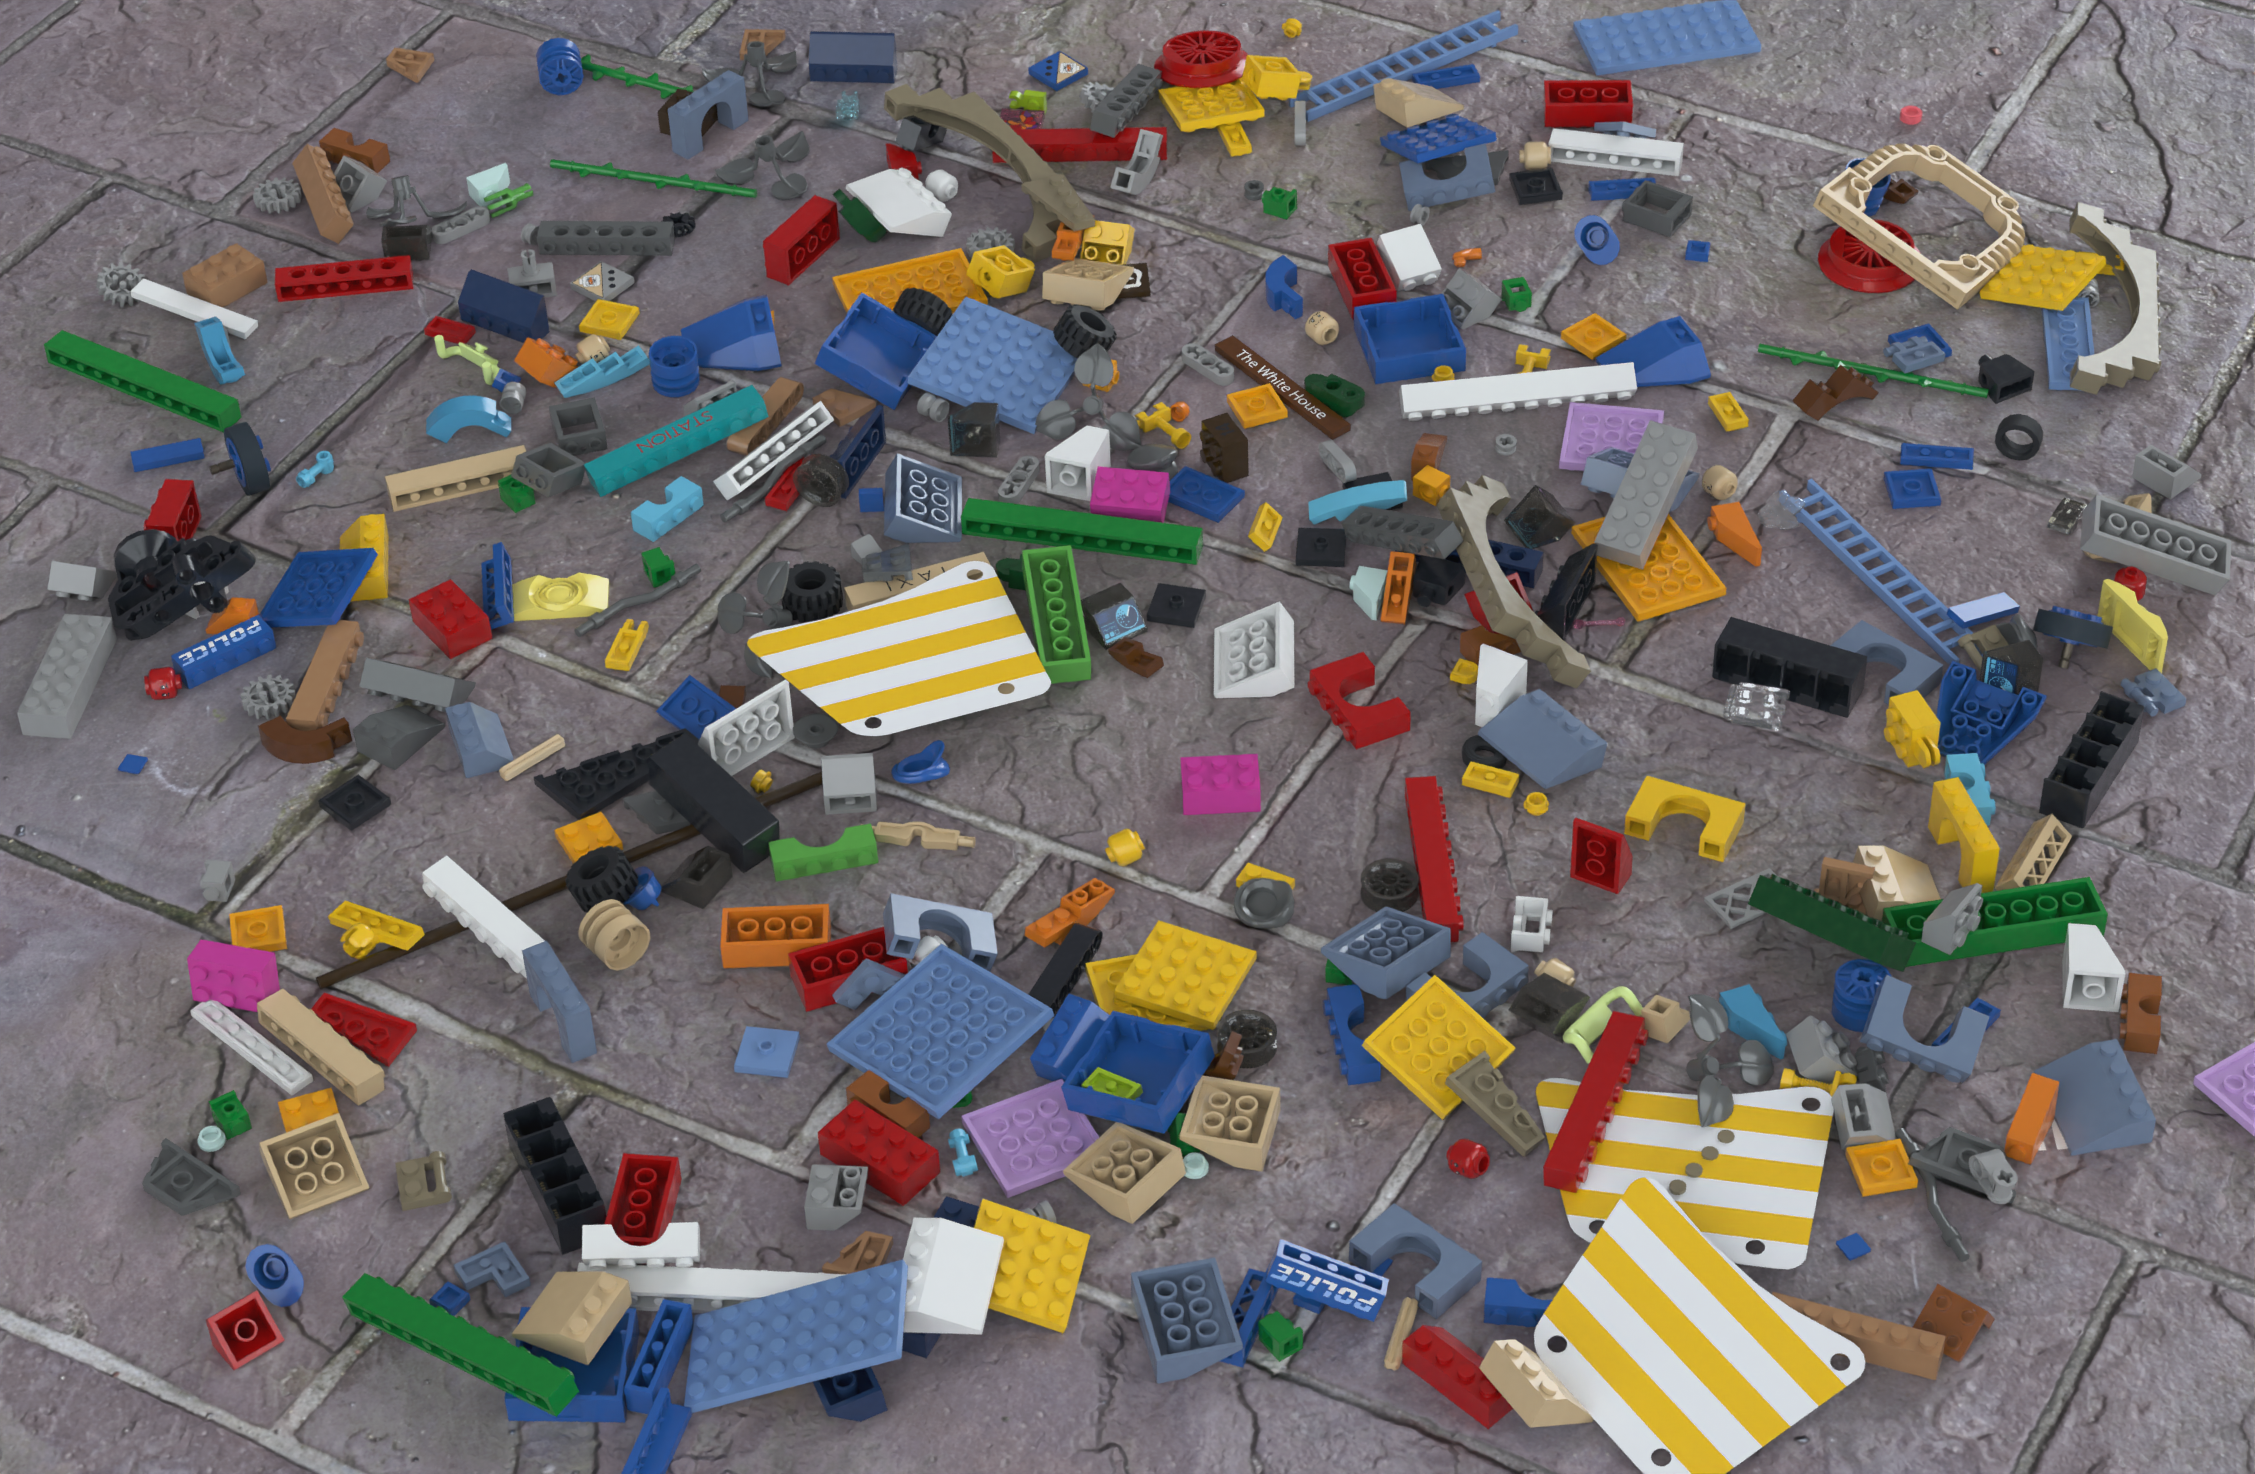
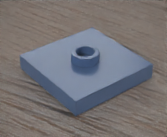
M746 1026L734 1064L735 1072L788 1078L800 1040L799 1032Z

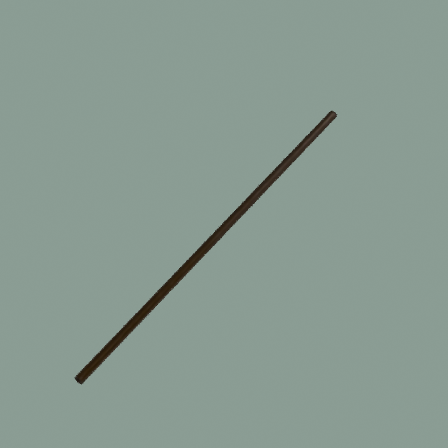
M822 771L759 796L756 799L766 808L823 784ZM691 824L623 853L628 861L632 863L698 836L701 833ZM567 875L504 900L501 903L512 912L568 889L565 883ZM455 920L424 933L425 935L408 951L391 946L316 977L317 984L320 989H324L470 928L463 927L458 920Z

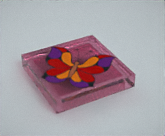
M1002 108L1000 118L1009 124L1011 129H1042L1045 111Z

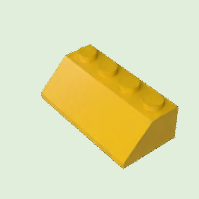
M385 514L360 516L340 536V550L374 548L378 554L372 567L368 570L361 585L353 595L351 602L388 598L389 535Z

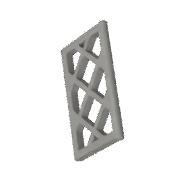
M1768 868L1704 897V902L1730 929H1733L1766 914V912L1750 910L1751 906L1748 903L1746 909L1731 907L1732 900L1749 902L1759 876L1763 875L1770 878L1771 874L1775 873ZM1744 887L1751 888L1750 895L1734 893ZM1722 897L1728 898L1727 906L1716 904L1715 901ZM1729 913L1745 916L1733 921L1729 917Z

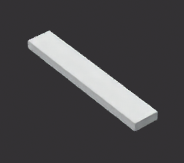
M144 278L131 290V297L197 322L216 316L222 321V325L227 329L228 333L246 339L258 327V321Z
M208 1000L190 1010L193 1018L293 1096L314 1081L311 1073L218 1001Z

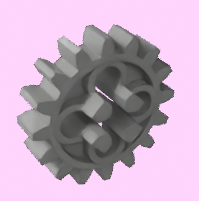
M1091 82L1088 85L1084 84L1079 98H1081L1080 102L1085 103L1084 107L1091 108V112H1093L1114 88H1109L1106 84L1102 86L1098 82H1095V85Z
M276 177L274 181L267 179L266 184L259 183V188H254V203L256 208H261L262 212L268 210L269 214H271L273 211H277L279 214L281 210L289 211V207L295 208L296 203L301 202V189L298 183H294L293 179L286 181L285 177L282 180H278Z
M987 227L986 231L978 229V233L972 232L971 237H967V253H969V258H972L975 251L1003 245L1014 252L1015 240L1012 238L1011 233L1007 234L1005 229L999 231L998 227L994 230Z
M119 262V265L115 267L111 263L109 269L103 267L102 273H98L96 288L99 289V295H104V301L110 299L112 300V305L119 302L121 307H124V303L127 302L132 306L133 300L136 302H140V300L131 297V290L145 275L139 274L138 268L132 270L131 264L123 267L122 262Z
M271 674L267 676V679H263L260 676L257 682L250 681V687H243L244 693H241L244 711H248L249 716L256 714V719L266 716L267 720L270 719L271 715L278 717L280 712L288 713V707L292 706L296 697L294 684L290 683L288 678L282 680L281 675L272 678ZM266 691H269L272 703H269Z

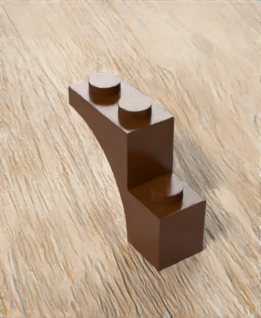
M1840 365L1826 383L1820 381L1818 384L1810 379L1792 401L1805 414L1819 421L1830 409L1845 400L1855 397H1867L1873 400L1879 392L1872 387L1874 382L1866 375L1860 374L1853 367H1850L1848 370Z

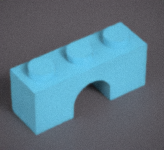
M680 476L664 488L666 504H654L647 500L631 511L633 531L653 542L704 506L702 487Z
M1977 753L1946 755L1945 780L1959 777L1984 822L1989 826L1991 815L1995 814L1996 808L1994 799H1990V783L1984 779V763H1980Z

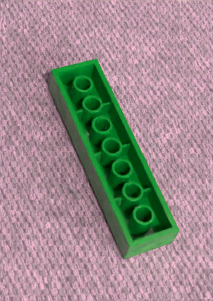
M2090 877L1981 893L1983 903L1978 912L1980 917L1979 925L1975 931H1970L1967 934L1964 944L1961 947L1957 946L1951 955L1921 942L1924 922L1944 899L1883 908L1882 915L1883 922L1909 933L1907 938L1916 942L1906 967L2065 943L2068 923L2096 925L2104 937L2108 913Z

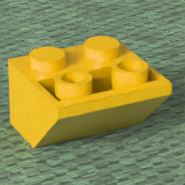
M1095 220V227L1084 230L1080 259L1117 265L1126 264L1132 251L1135 229L1128 224Z

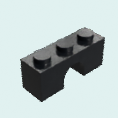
M914 115L903 118L895 142L901 144L903 149L914 152L918 149L942 143L947 128L930 124Z

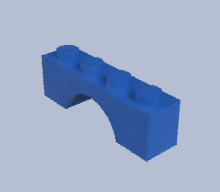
M1354 984L1327 988V999L1322 1002L1325 1016L1330 1017L1328 1019L1330 1036L1335 1035V1039H1333L1335 1055H1340L1341 1057L1339 1059L1340 1074L1346 1076L1348 1086L1381 1081V1063L1362 1047L1364 1040L1356 1037L1351 1032L1355 1026L1364 1022V1001L1360 987Z
M1487 1277L1484 1323L1536 1327L1552 1300H1541L1527 1295L1521 1290L1514 1279Z

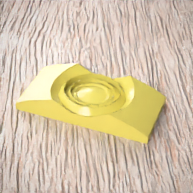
M579 572L568 578L555 579L537 575L512 585L514 621L589 617L596 612H602L609 605V579L597 575Z
M2103 580L2098 609V617H2102L2101 622L2104 625L2112 626V633L2149 670L2156 668L2162 674L2168 635L2160 616L2148 612L2145 607L2138 604L2134 591L2113 580Z

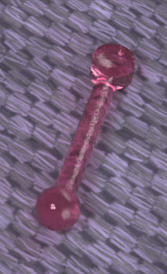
M1618 617L1616 620L1600 621L1576 619L1573 622V627L1575 629H1582L1583 626L1616 624L1621 627L1625 625L1626 621L1623 617Z

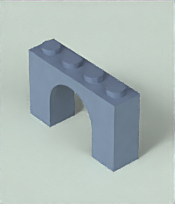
M728 70L668 109L674 153L689 160L703 150L702 121L707 111L714 104L717 106L718 122L733 130L749 120L744 77Z
M1486 144L1464 148L1467 161L1466 167L1460 174L1449 179L1435 180L1427 177L1424 174L1422 162L1416 163L1412 160L1399 162L1408 211H1412L1416 204L1422 205V208L1425 206L1430 207L1496 192Z
M1863 620L1830 645L1867 656V663L1885 662L1897 667L1901 671L1886 684L1884 703L1888 705L1890 697L1918 690L1924 698L1941 684L1943 664Z
M890 894L883 912L887 955L913 959L921 939L920 930L932 929L952 937L961 947L963 957L987 971H991L998 954L992 913Z
M1483 932L1463 945V965L1483 978L1487 984L1472 992H1454L1482 1018L1486 1017L1498 1005L1504 1004L1513 994L1522 991L1527 986L1529 965ZM1425 972L1406 986V1001L1432 977Z
M544 941L522 950L530 996L540 1012L551 1007L553 1008L559 1028L561 1046L571 1062L574 1063L596 1054L597 1049L590 1008L549 943Z
M1886 975L1878 985L1860 1042L1867 1044L1866 1046L1871 1050L1892 1054L1896 1060L1917 1064L1923 1071L1944 1075V1078L1948 1081L1963 1083L1971 1075L1990 1016L1963 1006L1955 1016L1945 1044L1939 1046L1923 1045L1915 1041L1908 1034L1903 1023V1012L1912 985Z
M1395 1203L1349 1241V1261L1371 1273L1388 1258L1399 1253L1417 1252L1431 1258L1437 1266L1415 1285V1299L1418 1301L1419 1308L1436 1319L1481 1281L1482 1261L1475 1254L1469 1253L1458 1246L1452 1239L1446 1238L1434 1230L1432 1226L1423 1223L1408 1210L1402 1209Z

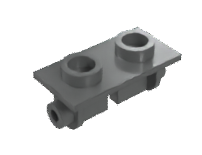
M1868 1047L1858 1048L1855 1053V1059L1857 1061L1860 1084L1866 1083L1886 1092L1885 1084L1889 1083L1885 1068H1882V1064L1885 1063L1883 1051H1874Z

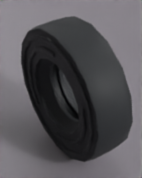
M1479 735L1467 739L1462 747V759L1467 767L1470 761L1501 769L1507 761L1504 755ZM1486 750L1492 752L1494 756L1482 757L1475 752Z

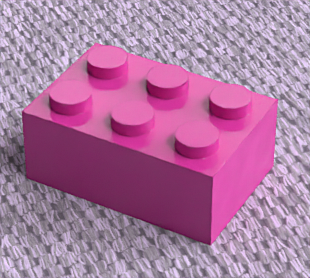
M1098 466L1090 501L1091 514L1164 523L1170 495L1169 473Z
M1258 754L1180 757L1183 815L1261 812Z
M201 939L187 958L193 1001L207 1002L208 1000H214L226 1007L258 1012L257 1003L280 990L274 952Z

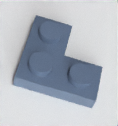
M1595 122L1594 126L1595 132L1608 135L1633 136L1634 138L1643 139L1655 138L1656 129L1627 122Z
M866 958L832 996L836 1003L856 1010L871 992L882 996L903 978L905 974Z
M505 1241L453 1265L456 1275L467 1291L491 1279L495 1281L504 1297L531 1286L530 1278Z

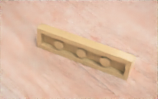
M2053 814L2033 822L1995 886L1997 891L2025 887L2022 884L2024 880H2029L2030 886L2045 884L2072 838V835ZM2053 830L2061 837L2060 842H2055ZM2043 847H2048L2050 859L2045 858ZM2034 863L2039 864L2040 875H2036Z

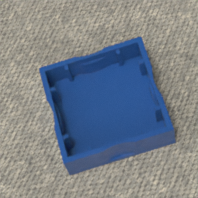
M861 293L848 310L843 322L835 327L822 345L814 364L895 410L912 387V385L907 383L908 376L937 336L914 322L900 317L890 308Z
M1443 294L1411 298L1400 302H1384L1354 307V331L1375 384L1432 376L1435 368L1438 366H1449L1452 368L1453 373L1466 371V347L1458 329L1452 322L1451 312Z
M1112 1011L1095 1036L1088 1052L1078 1061L1061 1086L1068 1110L1165 1134L1215 1057L1209 1033L1177 1025L1159 1024L1147 1018ZM1099 1067L1141 1084L1143 1093L1136 1100L1094 1091L1092 1086H1088L1087 1089L1082 1088L1081 1085Z
M521 1307L518 1324L531 1307ZM636 1308L627 1309L589 1365L515 1339L516 1347L522 1346L538 1358L543 1356L553 1365L569 1369L575 1376L574 1382L579 1392L557 1417L505 1392L504 1400L509 1421L626 1422L627 1404L624 1386L635 1364L640 1332Z

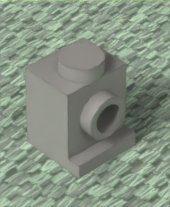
M205 860L206 873L202 874L200 881L201 889L204 890V898L208 901L227 902L235 882L231 861Z

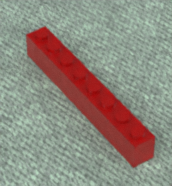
M1167 127L1124 128L1115 137L1092 131L1090 128L1012 129L1045 162L1131 161L1140 129L1163 135L1157 157H1160V160H1167ZM992 151L993 163H1007Z
M1436 776L1405 778V802L1422 916L1425 920L1451 928V942H1459V931L1464 930L1463 915H1458L1457 913L1461 911L1460 896H1455L1454 894L1458 892L1457 878L1452 877V874H1455L1454 859H1449V856H1452L1451 840H1446V838H1449L1448 822H1443V820H1446L1445 804H1440V802H1443L1442 786H1437Z
M1617 1011L1612 1012L1543 1166L1544 1186L1577 1193L1580 1184L1586 1182L1589 1163H1594L1597 1155L1598 1143H1603L1606 1125L1613 1120L1614 1106L1616 1103L1620 1104L1623 1096L1624 1084H1629L1631 1079L1632 1065H1637L1640 1057L1641 1045L1645 1046L1647 1043L1649 1032L1645 1029L1644 1017Z

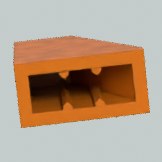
M2032 1073L2006 1137V1157L2032 1164L2054 1121L2059 1081Z

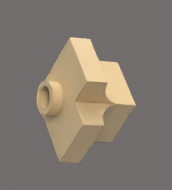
M1659 995L1653 997L1641 1010L1642 1015L1639 1016L1645 1018V1029L1649 1032L1648 1037L1665 1043H1669L1690 1020L1689 1011L1681 1009L1679 1002Z

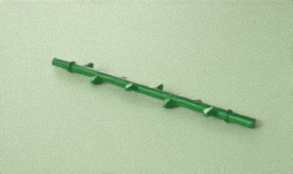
M588 54L581 58L582 69L593 72V80L595 81L603 76H609L626 81L627 87L638 84L661 91V99H666L674 94L677 89L695 92L692 85L681 88L659 82V75L657 73L644 78L626 73L625 67L612 69L591 63V55Z
M555 159L550 161L551 168L570 170V172L576 171L579 172L580 177L596 174L617 177V179L655 183L657 189L670 185L690 188L695 191L704 190L731 194L732 196L757 197V189L737 187V185L730 186L725 183L717 184L690 180L688 174L676 178L650 174L649 172L643 173L613 168L612 163L595 166L575 163V161L568 162Z
M1761 343L1758 347V353L1778 356L1780 359L1788 358L1791 360L1792 365L1808 362L1835 369L1840 365L1848 370L1850 367H1853L1859 373L1876 376L1877 381L1880 383L1887 379L1918 384L1922 387L1928 386L1961 393V395L1967 394L1987 398L1989 394V389L1966 385V383L1961 384L1952 380L1946 381L1916 375L1913 372L1904 373L1903 371L1871 366L1866 363L1831 358L1823 350L1816 354Z

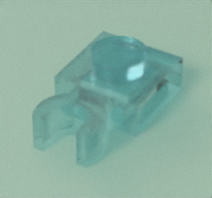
M843 91L841 93L842 100L837 101L836 119H858L860 104L857 91H854V94L851 96H847L846 91Z

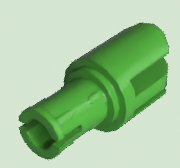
M526 183L514 190L505 188L485 197L484 201L487 202L502 196V199L487 205L488 210L504 204L507 206L491 213V217L495 218L515 209L517 202L532 197L533 190L524 193V191L531 189V186Z

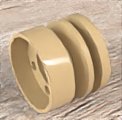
M613 899L602 901L590 909L581 921L578 931L581 942L609 969L616 971L626 969L635 964L644 955L650 942L649 929L636 916H633L620 901Z

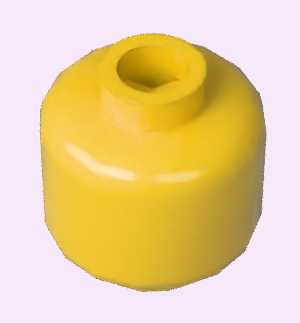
M1128 828L1109 836L1107 839L1109 847L1105 848L1110 862L1116 861L1121 867L1141 859L1142 851L1145 850L1137 831L1132 832Z

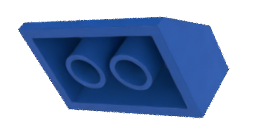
M1068 994L1030 1057L1037 1076L1053 1082L1059 1079H1063L1065 1082L1078 1061L1088 1052L1095 1036L1110 1015L1092 1001Z

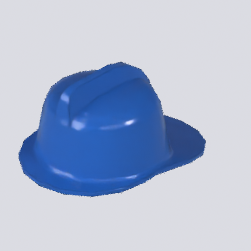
M1588 215L1576 224L1574 230L1575 239L1587 258L1598 265H1607L1613 262L1618 256L1620 242L1608 223L1602 217Z
M641 866L636 868L638 885L635 887L634 893L629 896L630 898L623 903L640 911L647 909L651 904L658 907L659 903L656 899L661 893V884L648 867Z
M270 1244L259 1245L251 1250L246 1259V1272L252 1283L261 1291L266 1299L280 1307L291 1306L297 1302L303 1293L304 1280L303 1275L293 1262L291 1256L277 1246Z

